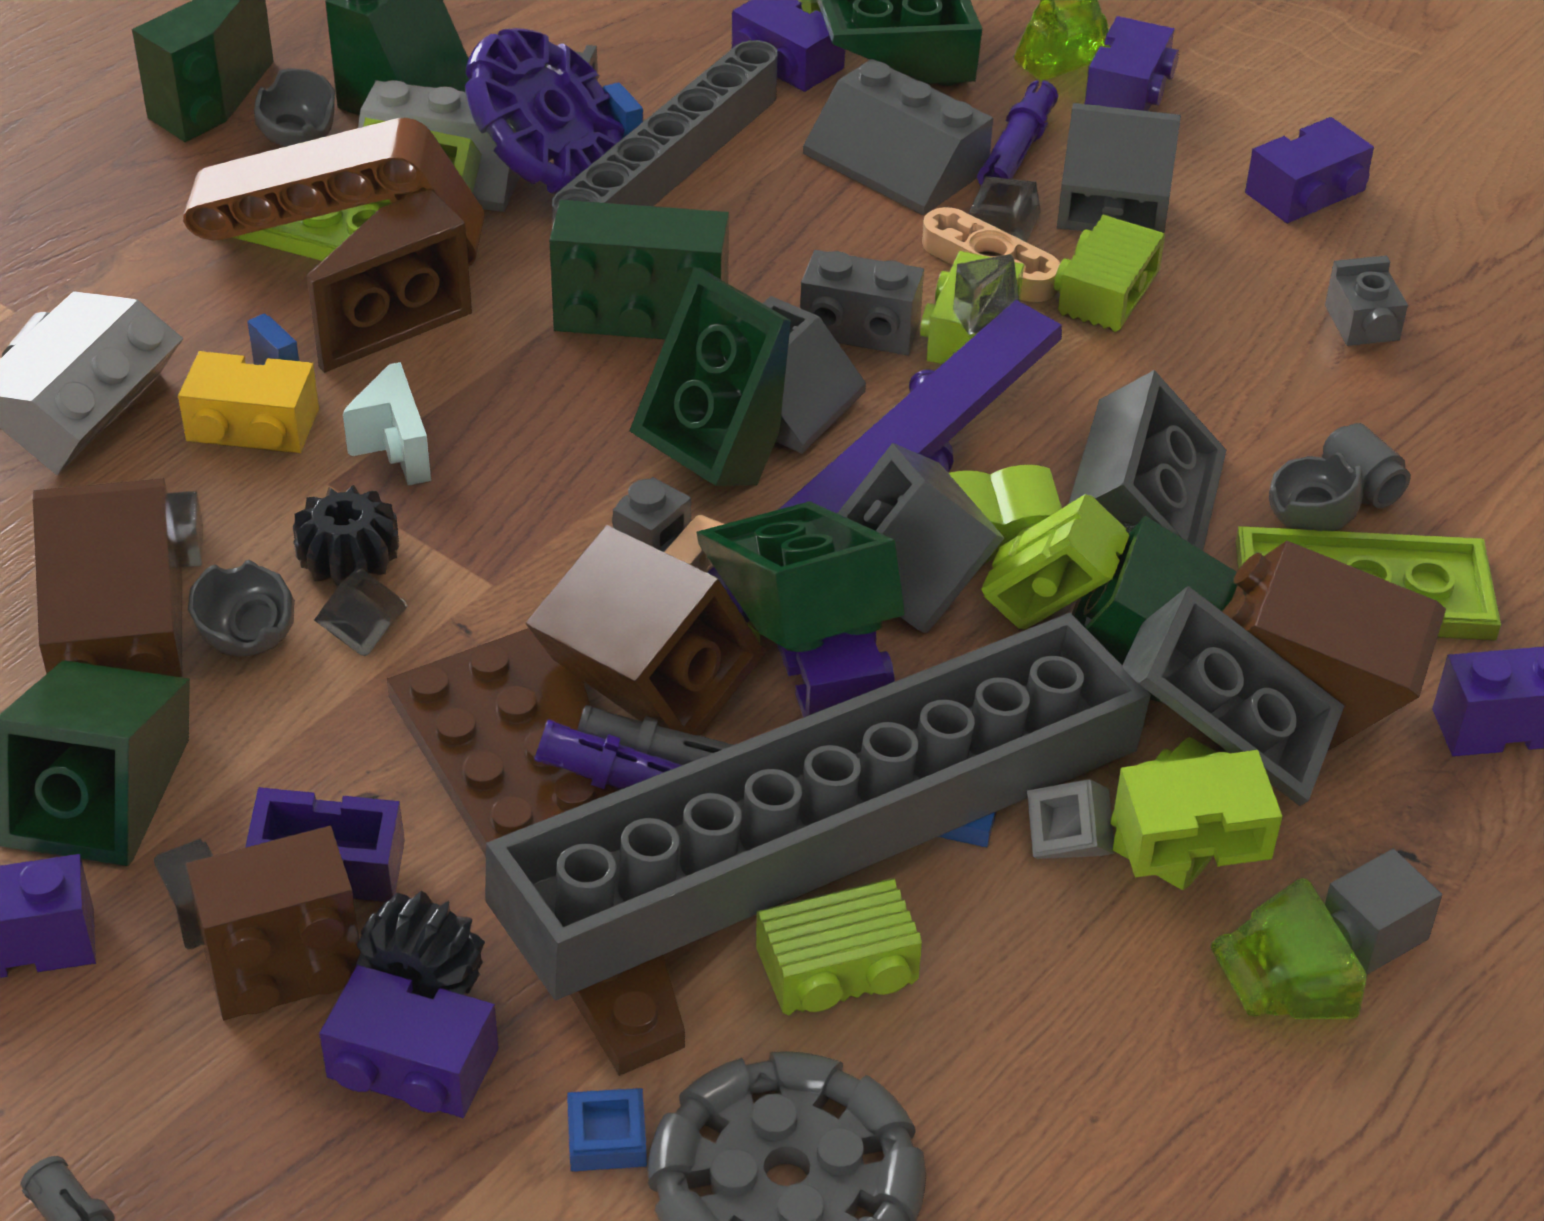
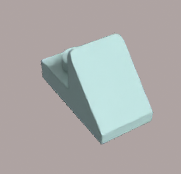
M401 362L389 364L344 410L343 420L347 452L350 456H357L386 450L390 464L400 462L407 485L431 481L428 442L423 423Z

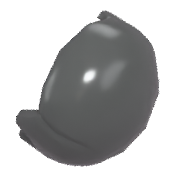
M292 68L280 70L274 83L268 89L260 87L254 109L255 124L271 142L284 147L326 137L332 128L334 120L335 89L324 76L311 70Z
M1335 453L1328 459L1307 456L1288 460L1273 474L1269 490L1270 506L1276 517L1290 529L1338 531L1356 517L1363 498L1361 466H1356L1353 470L1341 453Z
M246 560L243 565L237 568L223 569L216 564L206 568L190 588L188 611L201 636L207 643L222 654L243 657L273 649L287 636L294 623L295 600L280 574L263 566H258L251 560Z

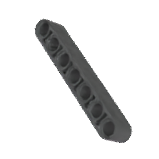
M759 40L745 41L732 48L557 192L552 198L553 224L560 200L641 206L656 205L777 99V49L768 42Z

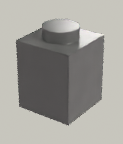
M1393 848L1330 883L1319 929L1325 934L1327 941L1334 950L1342 955H1346L1365 975H1368L1429 940L1443 894Z

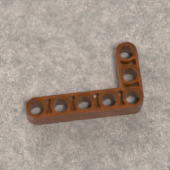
M396 118L206 167L200 170L195 177L183 215V222L190 232L202 239L211 241L223 240L386 199L394 203L431 189L465 222L468 265L471 266L476 260L485 213L432 132L417 120Z

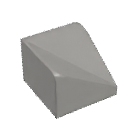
M1089 779L1027 791L1034 858L1092 857L1115 853L1112 850L1114 834L1113 826L1110 823L1112 814L1108 788Z

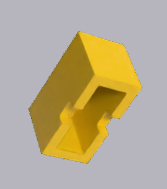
M199 351L178 394L186 441L301 453L319 410L314 365L310 362L267 358L265 365L246 364L245 356Z

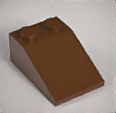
M431 189L381 207L307 275L318 365L324 373L472 314L465 222Z

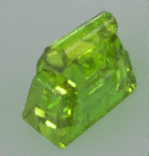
M1040 0V3L1033 11L1031 20L1026 26L1014 54V60L1039 81H1045L1090 65L1100 46L1111 47L1105 45L1109 26L1106 16L1101 12L1098 0Z
M1301 878L1255 908L1251 913L1250 920L1233 933L1223 934L1211 943V951L1249 1016L1290 1014L1296 1019L1357 1018L1361 1012L1367 979L1366 972L1308 879ZM1262 966L1266 975L1260 978L1254 967Z

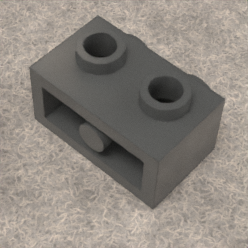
M814 250L801 281L800 308L819 316L835 340L840 344L909 356L921 322L924 268L904 265L897 261H879L850 256L839 251L826 252Z

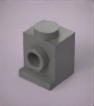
M1387 255L1333 262L1325 307L1346 346L1400 340L1408 304L1389 273L1391 262Z
M654 477L638 480L629 487L628 495L624 496L613 509V528L665 552L691 522V497Z

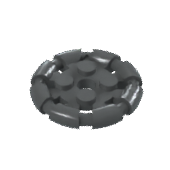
M790 1051L770 1052L768 1061L745 1065L743 1058H739L707 1072L682 1091L679 1096L681 1104L676 1113H666L663 1115L656 1129L649 1154L648 1185L651 1190L658 1192L660 1201L655 1206V1212L659 1221H916L922 1207L926 1187L925 1159L923 1151L913 1146L911 1139L914 1137L916 1130L909 1115L897 1099L870 1076L865 1075L859 1080L843 1072L842 1062L825 1056ZM775 1090L776 1094L762 1096L753 1104L752 1094ZM829 1098L847 1107L839 1119L822 1110ZM704 1125L720 1133L715 1143L701 1136L699 1131ZM883 1151V1161L864 1164L863 1155ZM791 1164L801 1168L807 1174V1177L800 1183L783 1186L771 1181L766 1174L777 1165ZM711 1185L713 1194L699 1197L696 1192L689 1191V1189ZM859 1207L874 1214L873 1217L864 1216L859 1219L854 1217Z

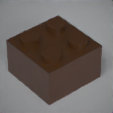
M331 826L185 863L204 953L223 1021L246 1014L263 1013L275 1006L319 994H332L345 988L357 967L356 963L361 952L356 945L359 941L353 892Z

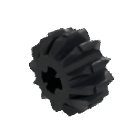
M352 485L346 492L337 493L328 487L326 497H307L305 509L294 514L293 542L295 556L300 561L301 568H306L312 573L314 581H322L331 577L338 588L346 580L356 579L364 585L367 574H386L389 561L397 558V550L399 548L397 516L393 512L392 504L381 501L378 491L359 494L355 485Z
M420 891L412 899L407 895L396 892L389 901L380 907L376 914H371L360 932L362 936L356 944L361 952L356 966L360 965L412 980L413 991L411 993L434 999L439 988L464 995L465 993H470L480 976L478 970L483 964L481 951L485 941L478 935L470 932L473 919L456 916L450 911L449 901L438 905L433 903L423 891Z

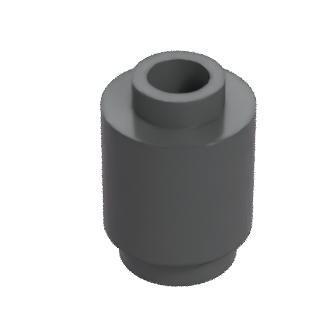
M1355 423L1340 427L1333 431L1324 443L1322 458L1328 459L1335 453H1341L1353 470L1354 467L1361 466L1363 478L1362 504H1372L1379 509L1386 508L1396 502L1406 491L1411 475L1405 468V460L1364 424Z

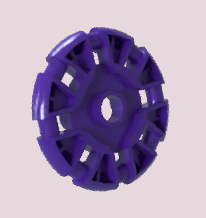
M509 28L499 31L498 34L486 36L473 49L466 65V75L470 80L465 85L466 98L471 115L480 133L487 132L497 145L493 150L494 153L512 171L530 184H536L540 181L547 185L549 193L556 194L623 139V125L614 120L607 106V102L611 97L609 93H605L597 81L600 75L584 58L564 43L555 45L549 42L546 34L538 31ZM548 105L555 111L556 115L547 107ZM505 120H509L516 133L513 132Z

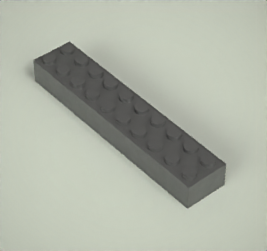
M1068 613L487 842L485 902L556 1001L752 917L759 910L780 905L1028 798V790L1059 785L1136 752L1151 694L1122 668V665L1071 613Z

